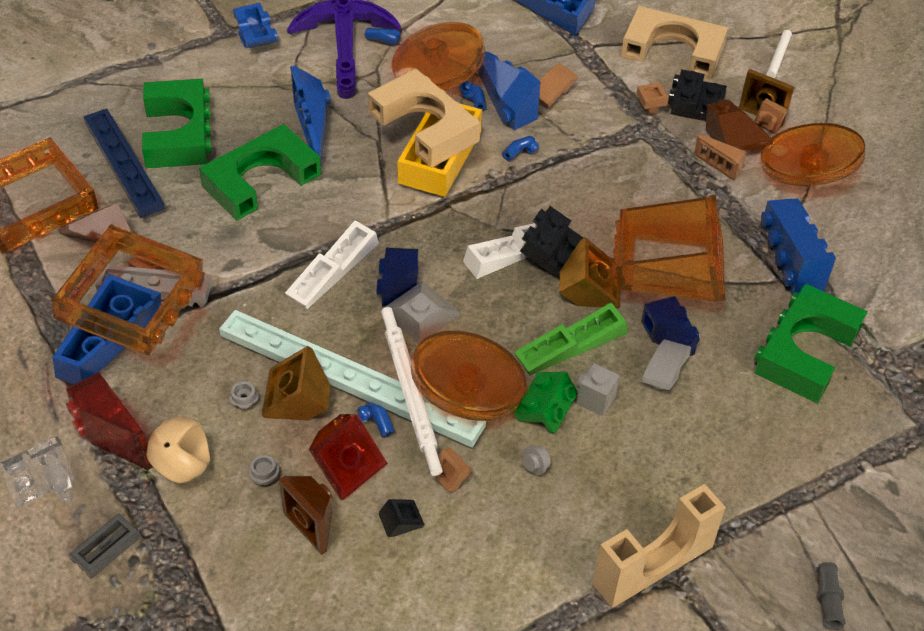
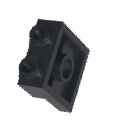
M681 69L680 75L675 74L672 88L676 90L671 89L668 104H672L670 114L706 121L707 104L724 100L727 86L705 82V74Z
M549 206L546 211L542 208L532 221L536 224L535 227L530 226L521 238L525 243L520 252L560 279V270L583 237L568 227L572 220L552 206Z

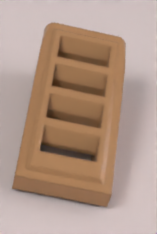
M699 134L694 155L725 176L736 180L742 170L746 151ZM703 145L707 147V151L702 149Z

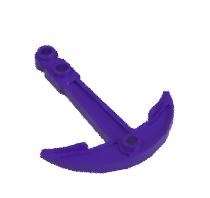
M326 0L315 3L300 12L292 20L287 28V33L293 34L303 30L315 29L317 22L330 20L335 22L338 55L336 60L337 94L343 99H350L356 95L355 60L353 59V21L371 20L373 27L396 29L398 31L401 30V25L390 12L369 1Z

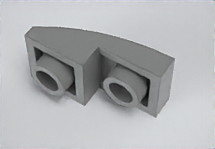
M664 339L651 358L643 375L642 382L650 384L656 389L670 390L679 378L680 368L690 357L691 346Z

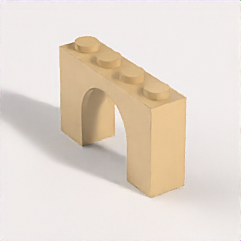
M638 6L624 36L621 57L644 62L649 48L655 42L664 39L678 40L689 45L694 51L689 71L705 74L704 78L712 79L725 45L728 27Z
M417 69L368 93V112L383 126L412 112H427L441 119L436 124L415 134V154L431 168L480 141V121Z
M703 484L679 498L671 524L648 546L643 548L628 529L600 544L593 579L594 587L611 608L634 596L713 548L726 507Z

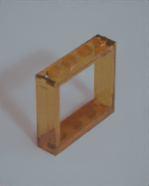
M51 137L1 158L0 188L54 165L77 194L0 229L1 254L99 209L94 189Z
M110 224L53 297V318L149 356L158 343L162 344L168 327L175 325L181 308L188 306L194 289L201 286V280L205 275V272H203V259ZM118 251L182 275L145 328L79 303Z

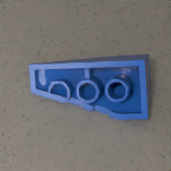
M481 48L478 49L476 53V70L501 120L514 131L537 120L541 82L527 69L521 66L515 68L512 66V62L508 60L502 62L496 55Z
M290 66L294 107L307 145L320 156V163L322 164L328 116L327 104H331L328 89L324 90L321 80L297 66Z

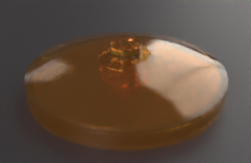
M442 22L430 25L409 36L398 47L392 59V71L395 78H398L417 69L436 86L446 91L460 85L479 69L485 57V44L480 32L469 24Z
M832 123L799 125L783 130L771 137L773 144L765 145L761 150V163L764 172L769 177L784 184L795 186L828 184L851 175L861 167L866 156L865 142L858 132L846 126Z
M442 331L429 335L418 344L411 361V376L421 394L439 409L460 418L475 421H491L503 418L517 409L526 390V376L517 359L503 346L475 333Z

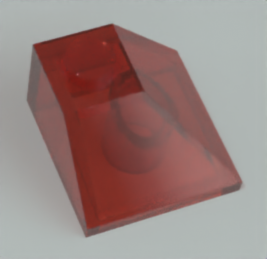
M357 414L338 415L317 432L309 448L311 455L340 500H344L388 464Z

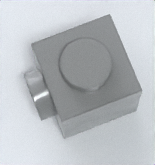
M594 363L587 373L583 372L578 379L576 385L579 388L577 404L604 416L616 398L620 375Z

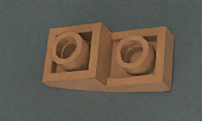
M560 63L555 65L539 80L541 82L539 102L549 109L560 94L564 95L578 79V75Z

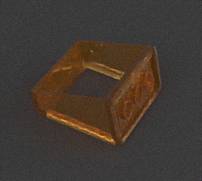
M716 196L620 209V220L615 221L617 234H614L616 248H613L615 263H612V273L614 280L619 279L621 290L714 302L726 300L724 243ZM635 239L706 247V252L634 261Z

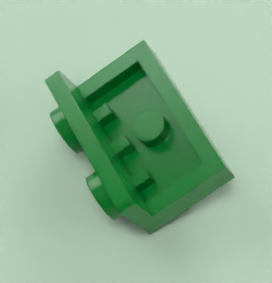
M537 372L514 412L519 422H543L549 433H556L577 395V389L568 373Z

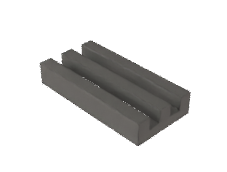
M118 513L69 554L70 560L74 564L77 563L78 567L85 571L87 576L92 579L141 538L140 531ZM122 526V528L119 531H117L113 536L107 538L116 529ZM99 544V547L85 559L82 558Z

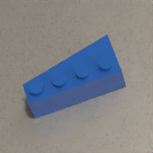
M516 0L574 36H577L595 8V0Z
M798 198L767 201L765 212L761 214V223L767 229L769 245L773 246L775 250L776 263L778 266H781L785 286L789 287L791 295L795 291L800 293L805 283L825 291L836 260L834 253H827L825 250L828 244L825 239H818V229L815 224H809L810 216Z
M108 274L52 357L55 378L81 388L87 384L161 315V293Z

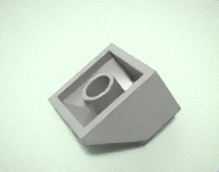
M423 281L386 306L392 308L397 326L418 344H421L460 316L458 309Z

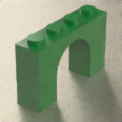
M203 78L143 82V101L147 117L182 116L190 119L189 123L179 129L142 133V153L146 169L207 164V154L212 153L211 139L207 138V136H211L210 121H207L211 119L210 105H206V103H211L210 90L204 87Z
M285 124L199 167L202 187L236 221L258 210L256 190L242 178L248 170L258 166L278 167L284 170L300 186L321 175L320 156Z
M805 283L800 293L795 291L788 305L790 309L782 311L777 321L778 328H771L766 338L768 343L766 347L762 345L759 347L754 357V361L758 362L754 374L818 404L830 383L835 367L803 352L794 343L792 336L801 332H816L851 347L862 328L868 311Z

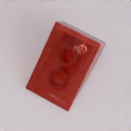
M100 372L66 389L69 398L66 407L74 418L72 424L80 437L85 435L91 445L146 470L153 468L147 459V442L144 432Z

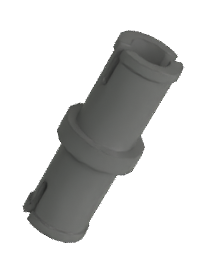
M824 562L816 567L820 587L817 597L818 601L822 603L823 623L828 629H840L846 624L842 608L844 592L839 587L837 565L832 562Z

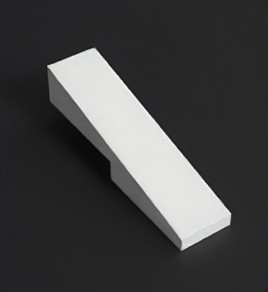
M354 221L324 256L320 253L285 292L286 296L308 309L379 244L376 232Z
M536 224L515 227L512 236L468 245L463 260L464 264L474 277L478 279L528 258L520 252L525 243L521 238L530 226L534 228Z

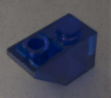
M386 247L385 258H380L379 275H383V278L377 279L376 291L377 295H382V307H386L417 285L419 249Z
M676 296L645 303L641 322L651 341L660 345L665 339L691 346L690 356L695 355L700 335L698 329L692 326L685 307L680 305Z

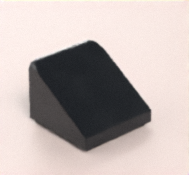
M388 499L379 511V517L388 537H395L417 530L425 525L414 500Z

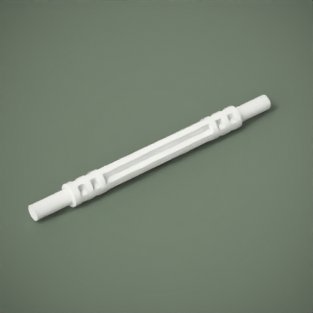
M386 307L381 311L386 326L385 336L419 448L425 454L431 475L438 476L443 470L436 451L438 444L402 329L397 326L392 308Z

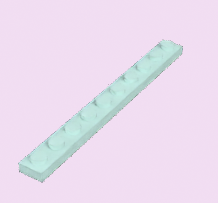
M234 310L219 328L220 336L278 362L309 346L313 349L330 385L411 420L400 381L237 310ZM421 391L433 431L472 448L486 427V419Z

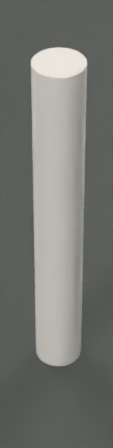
M784 30L767 71V76L776 77L792 36L790 30Z

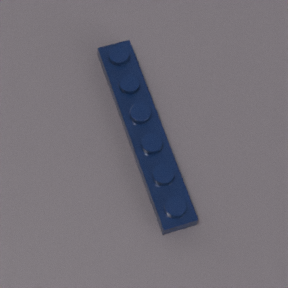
M106 108L83 116L87 128L138 216L142 218L164 210V203L108 109Z

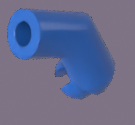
M367 28L365 30L366 39L378 40L390 46L396 45L401 38L400 32L396 29Z
M469 81L461 82L459 85L461 95L473 101L475 108L482 109L483 111L486 108V102L482 88L471 84Z
M527 136L513 141L503 150L502 156L505 160L511 161L524 148L528 153L532 154L539 148V144L535 141L536 138Z
M368 402L365 403V406H360L357 409L360 421L366 422L370 419L375 422L381 437L395 432L384 407Z

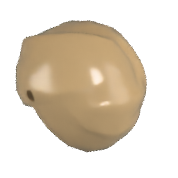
M186 417L167 419L154 430L148 441L146 453L148 461L158 473L172 482L185 483L200 476L210 462L206 435L196 419Z

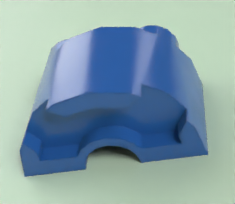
M260 3L233 9L234 18L237 20L240 29L238 34L244 48H254L278 42L275 28L271 29L269 14L267 11H263Z

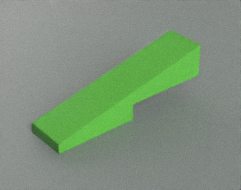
M609 303L568 328L561 324L514 353L530 376L628 334L627 322L615 306Z

